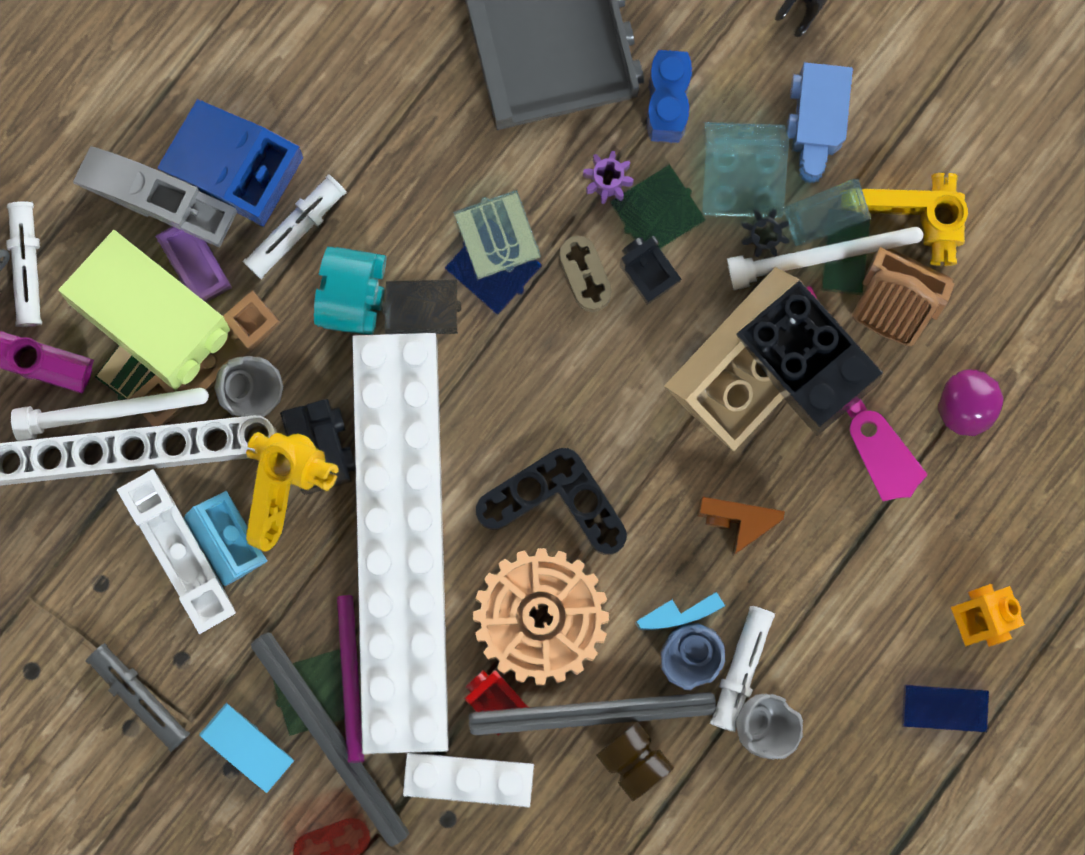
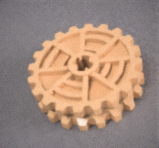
M538 548L536 555L531 557L528 556L525 550L518 552L517 561L513 563L506 559L498 563L500 572L497 575L488 573L484 579L488 585L487 590L478 591L475 598L481 604L480 610L473 611L474 622L481 624V629L475 632L478 642H486L488 645L483 652L488 660L496 658L499 661L497 669L504 675L511 670L516 673V681L524 683L528 677L535 679L536 686H545L546 679L552 677L557 684L566 680L565 673L572 671L575 675L581 673L584 670L582 662L585 659L593 662L598 655L594 645L595 643H604L607 634L601 630V625L609 622V612L601 610V605L607 601L605 592H596L594 588L599 581L595 574L586 576L582 572L585 564L580 560H576L572 564L567 562L566 553L558 551L555 557L548 556L546 548ZM539 606L548 608V616L553 618L552 623L549 626L544 623V628L542 629L536 628L534 626V619L529 617L533 609L538 612Z

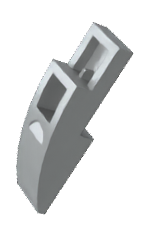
M90 146L73 180L74 184L141 215L158 219L219 248L237 213L235 207L198 191V188L136 161Z

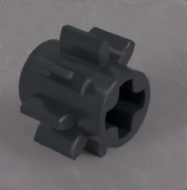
M756 208L753 209L755 219L751 223L741 222V226L749 230V236L741 240L742 244L749 245L754 242L756 245L754 250L755 257H759L763 249H769L774 257L778 256L776 246L779 242L790 243V240L782 235L781 230L790 224L789 221L782 220L777 223L774 220L776 217L775 208L769 211L768 216H761ZM767 222H771V229L776 233L774 238L767 237L764 243L759 242L760 237L755 232L756 227H764Z

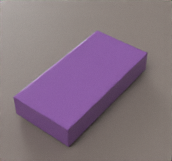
M173 226L156 235L158 242L182 284L204 302H208L232 288L206 241Z

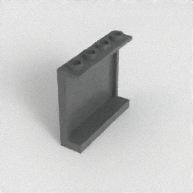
M465 0L496 130L638 97L639 84L644 83V75L640 60H632L629 46L635 45L630 21H622L619 8L625 7L624 0Z

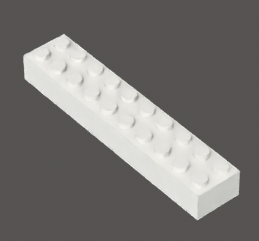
M436 333L353 336L363 754L449 751Z

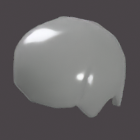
M243 356L228 360L227 364L222 365L217 373L215 392L219 404L231 415L238 417L253 415L264 417L270 414L280 403L284 386L279 370L268 360L261 357Z
M757 694L744 703L736 719L740 743L750 753L761 758L785 759L796 751L803 737V719L801 714L789 707L785 698L774 694Z

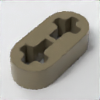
M572 236L565 240L560 248V264L579 307L588 312L601 311L610 302L612 292L610 282L593 243L586 237ZM572 246H577L580 251H588L589 254L584 256V264L587 270L581 272L575 260H567L566 257L571 255ZM589 276L595 288L602 287L604 289L600 293V301L596 303L591 298L584 299L582 296L587 289L584 278Z

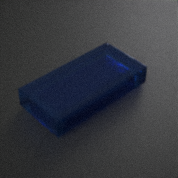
M904 685L902 727L987 732L989 691Z

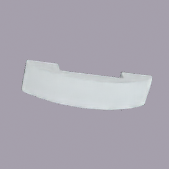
M152 469L117 489L136 525L141 528L180 596L179 600L198 633L201 634L236 614L207 557L155 470Z

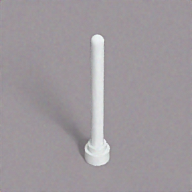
M911 227L753 261L752 257L744 259L743 255L727 258L733 290L750 287L749 283L756 282V277L768 275L775 267L788 271L877 252L880 247L886 250L918 243L923 239V231L919 227Z
M195 388L43 413L40 409L33 410L31 406L21 407L12 410L11 425L16 440L24 441L36 439L37 434H42L44 429L204 404L207 402L209 394L204 388Z

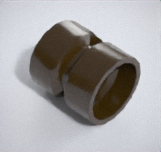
M638 722L625 730L596 754L610 774L619 773L621 775L618 784L632 802L650 790L674 769L661 750L651 751L649 748L651 738Z

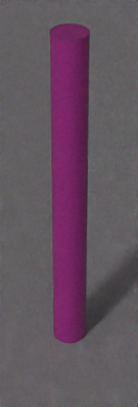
M342 595L337 597L347 760L348 763L364 762L354 601L352 595Z

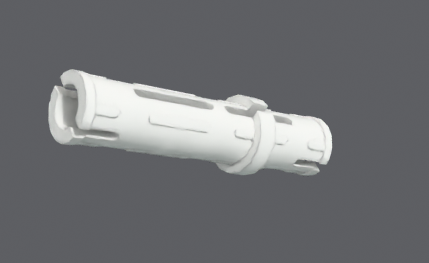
M328 174L326 179L305 200L300 198L295 203L297 208L243 262L262 279L314 224L318 227L323 222L321 217L347 193L346 190Z
M12 202L7 204L10 239L6 241L7 250L11 251L16 310L15 323L17 327L42 325L36 249L40 248V242L38 238H35L34 207L32 202ZM22 227H23V231H24L25 259H23V257H22V243H21V228H22ZM25 269H26V272H27V286H28V299H29L28 302H26V298H25V284H24V270H25Z
M756 606L749 607L746 622L726 679H721L719 687L722 688L710 724L731 732L736 731V719L746 697L750 698L753 691L750 689V685L769 628L775 617L774 613Z

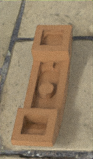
M252 290L223 315L230 328L225 344L217 352H210L201 362L200 370L195 378L188 384H182L176 391L204 388L209 391L215 386L217 373L222 365L227 364L228 360L248 356L280 323L278 318L255 291ZM155 375L129 399L176 391ZM187 407L143 413V416L152 426H162Z

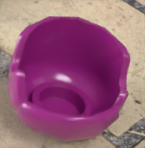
M965 369L951 376L946 382L938 403V412L945 426L958 435L977 436L994 425L1002 411L1004 397L998 382L983 371Z

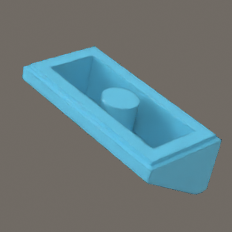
M227 491L192 507L184 515L186 523L224 586L233 583L267 562L262 550L247 543L246 534L248 526Z

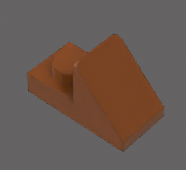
M702 497L697 516L706 518L705 525L717 528L730 529L731 523H737L732 556H734L784 519L785 511Z

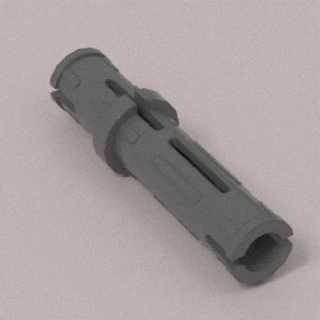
M106 643L98 647L85 660L110 686L108 691L114 697L118 695L168 747L170 752L176 749L190 735L166 710L162 703L136 678L139 673L134 668L129 670L113 654ZM111 668L135 691V695L111 672ZM141 700L165 723V727L140 703Z

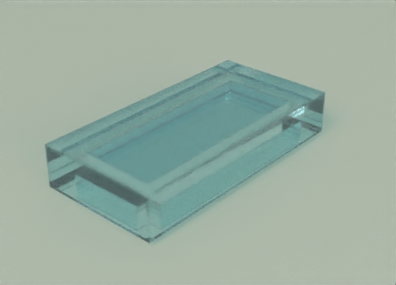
M851 179L783 208L786 219L790 223L789 228L795 246H803L871 218L859 179Z

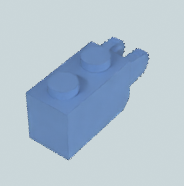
M804 62L800 75L793 74L790 99H797L796 114H789L786 138L793 139L792 151L800 152L799 176L802 177L801 180L803 179L805 182H809V184L819 181V178L825 172L824 168L827 166L825 164L827 163L828 155H833L840 150L842 143L846 140L852 67Z

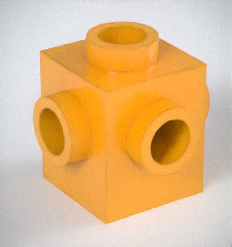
M992 584L968 592L971 600L951 607L965 647L986 640L988 647L1012 639L1011 630L1025 625L1021 616L1020 604L1014 597L1010 586L994 591Z

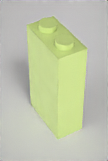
M114 229L59 288V292L71 307L175 391L182 384H188L195 378L200 370L201 362L210 352H217L225 344L228 337L227 333L230 331L228 324L220 313Z

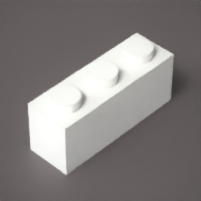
M407 753L403 796L530 807L534 764Z

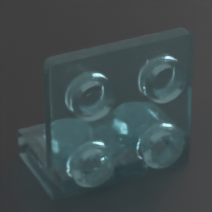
M705 122L703 214L754 217L753 209L756 208L761 216H768L769 211L775 208L776 217H782L784 214L789 147L786 126Z

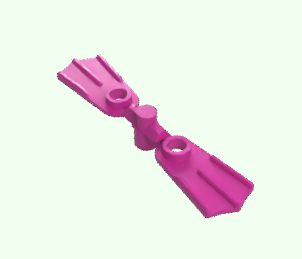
M806 287L817 299L812 287ZM862 400L858 401L847 411L850 418H853L850 425V434L881 500L911 498L919 484L927 477V473L885 418L878 412L865 411L867 408ZM866 423H871L876 427L877 432L872 437H866L862 434L861 427Z

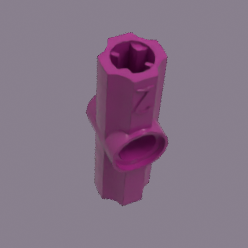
M0 331V369L19 374L26 379H36L83 394L92 374L93 359L38 343L32 338L18 337ZM28 349H36L37 360L35 364L29 368H21L19 361L22 353Z

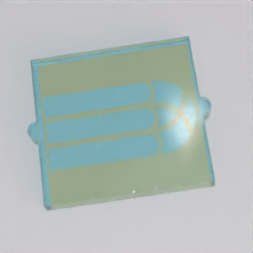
M517 190L492 199L483 197L481 203L454 212L477 279L503 270L512 272L513 267L541 257Z

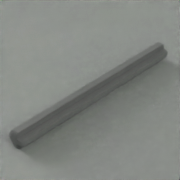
M264 633L255 639L251 644V648L387 844L392 847L403 841L409 835V830L361 762L348 763L345 738L272 633Z
M708 692L472 712L469 714V730L473 735L707 716L715 713L716 701L714 694Z

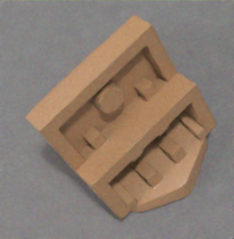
M880 247L873 255L862 282L866 288L852 313V317L856 322L880 336L905 346H914L931 318L937 320L949 302L955 283L952 282L953 278L893 249L885 250Z

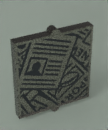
M457 279L386 281V300L381 304L382 313L385 314V335L419 333L458 334V312L462 310L461 302L457 301Z

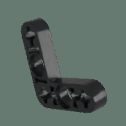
M559 448L552 451L484 494L476 505V516L479 523L489 530H499L556 494H559L596 552L602 555L616 554L624 547L627 540V532L620 518L580 456L569 448ZM562 457L564 461L572 459L575 463L571 467L572 476L566 478L563 473L558 474L551 479V482L556 487L548 490L545 478L536 470L544 466L545 472L548 474L557 467L556 458ZM534 478L540 483L541 493L536 499L526 501L518 495L517 486L522 479ZM510 488L513 500L522 508L517 512H513L511 504L501 511L503 517L501 521L496 522L493 517L486 520L483 516L487 511L486 503L491 500L495 505L502 503L507 497L501 492ZM589 490L596 495L598 505L593 512L582 513L575 508L574 498L578 492ZM604 509L609 514V517L602 518L606 528L609 530L616 528L619 532L615 537L617 545L614 547H610L608 543L602 545L598 543L597 539L601 536V531L596 523L590 529L584 523L585 521L595 519Z

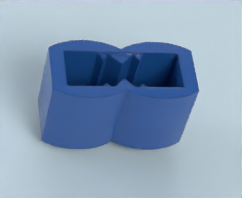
M658 50L653 59L649 78L651 100L646 120L647 133L651 141L679 143L684 135L689 117L687 92L692 75V64L688 52Z

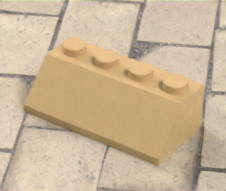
M777 267L763 279L664 385L691 415L733 451L744 442L784 399L736 336V333L799 281L798 278Z

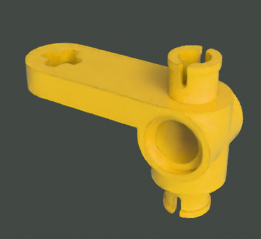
M944 173L932 174V191L852 189L842 193V210L846 212L921 215L923 244L931 247V265L940 266V262L943 261L944 266L956 265V247L965 244V221L968 216V208L965 202V195L957 192V174L948 173V177L945 178ZM945 207L949 209L953 214V223L943 224L939 222L935 217V208Z
M257 432L250 438L247 447L255 449V451L246 450L247 457L258 460L259 464L246 540L250 546L264 552L274 547L282 533L291 484L304 490H308L316 485L327 491L334 485L337 479V475L329 473H337V465L325 462L324 453L316 449L312 441L301 434L285 436L280 433H274L268 438L264 434Z

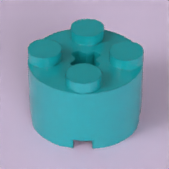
M328 246L323 255L319 271L322 279L320 289H316L314 324L325 329L373 335L377 319V312H373V310L381 311L385 288L379 286L378 279H383L386 255Z

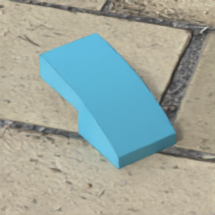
M717 592L683 613H680L674 601L670 600L636 621L635 624L639 630H660L678 627L702 619L725 607Z
M227 702L199 734L210 746L266 793L294 762L290 755L261 733L255 725Z

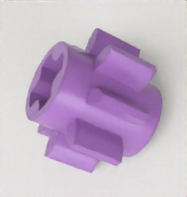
M615 151L610 153L609 158L602 160L598 155H593L594 170L588 168L583 171V177L593 179L592 183L586 188V193L592 194L596 191L601 195V204H605L607 197L614 195L618 200L622 201L624 197L621 189L622 185L626 187L633 185L634 179L624 176V172L630 167V162L620 163L615 160ZM606 170L613 171L614 179L611 181V185L603 184L602 176H604Z

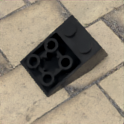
M800 280L736 333V336L787 403L816 436L820 435L880 384L883 372Z

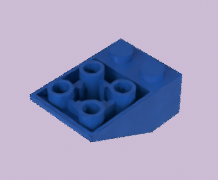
M197 99L157 169L197 187L198 191L235 207L238 214L264 227L304 157L300 147L260 125Z

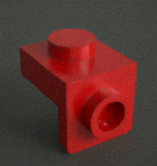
M483 670L465 686L470 694L464 699L476 712L529 708L496 670L490 675Z

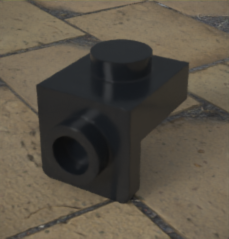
M641 236L628 244L622 250L625 256L621 258L619 265L647 305L672 289L682 280L658 247L659 241L655 236L646 241Z

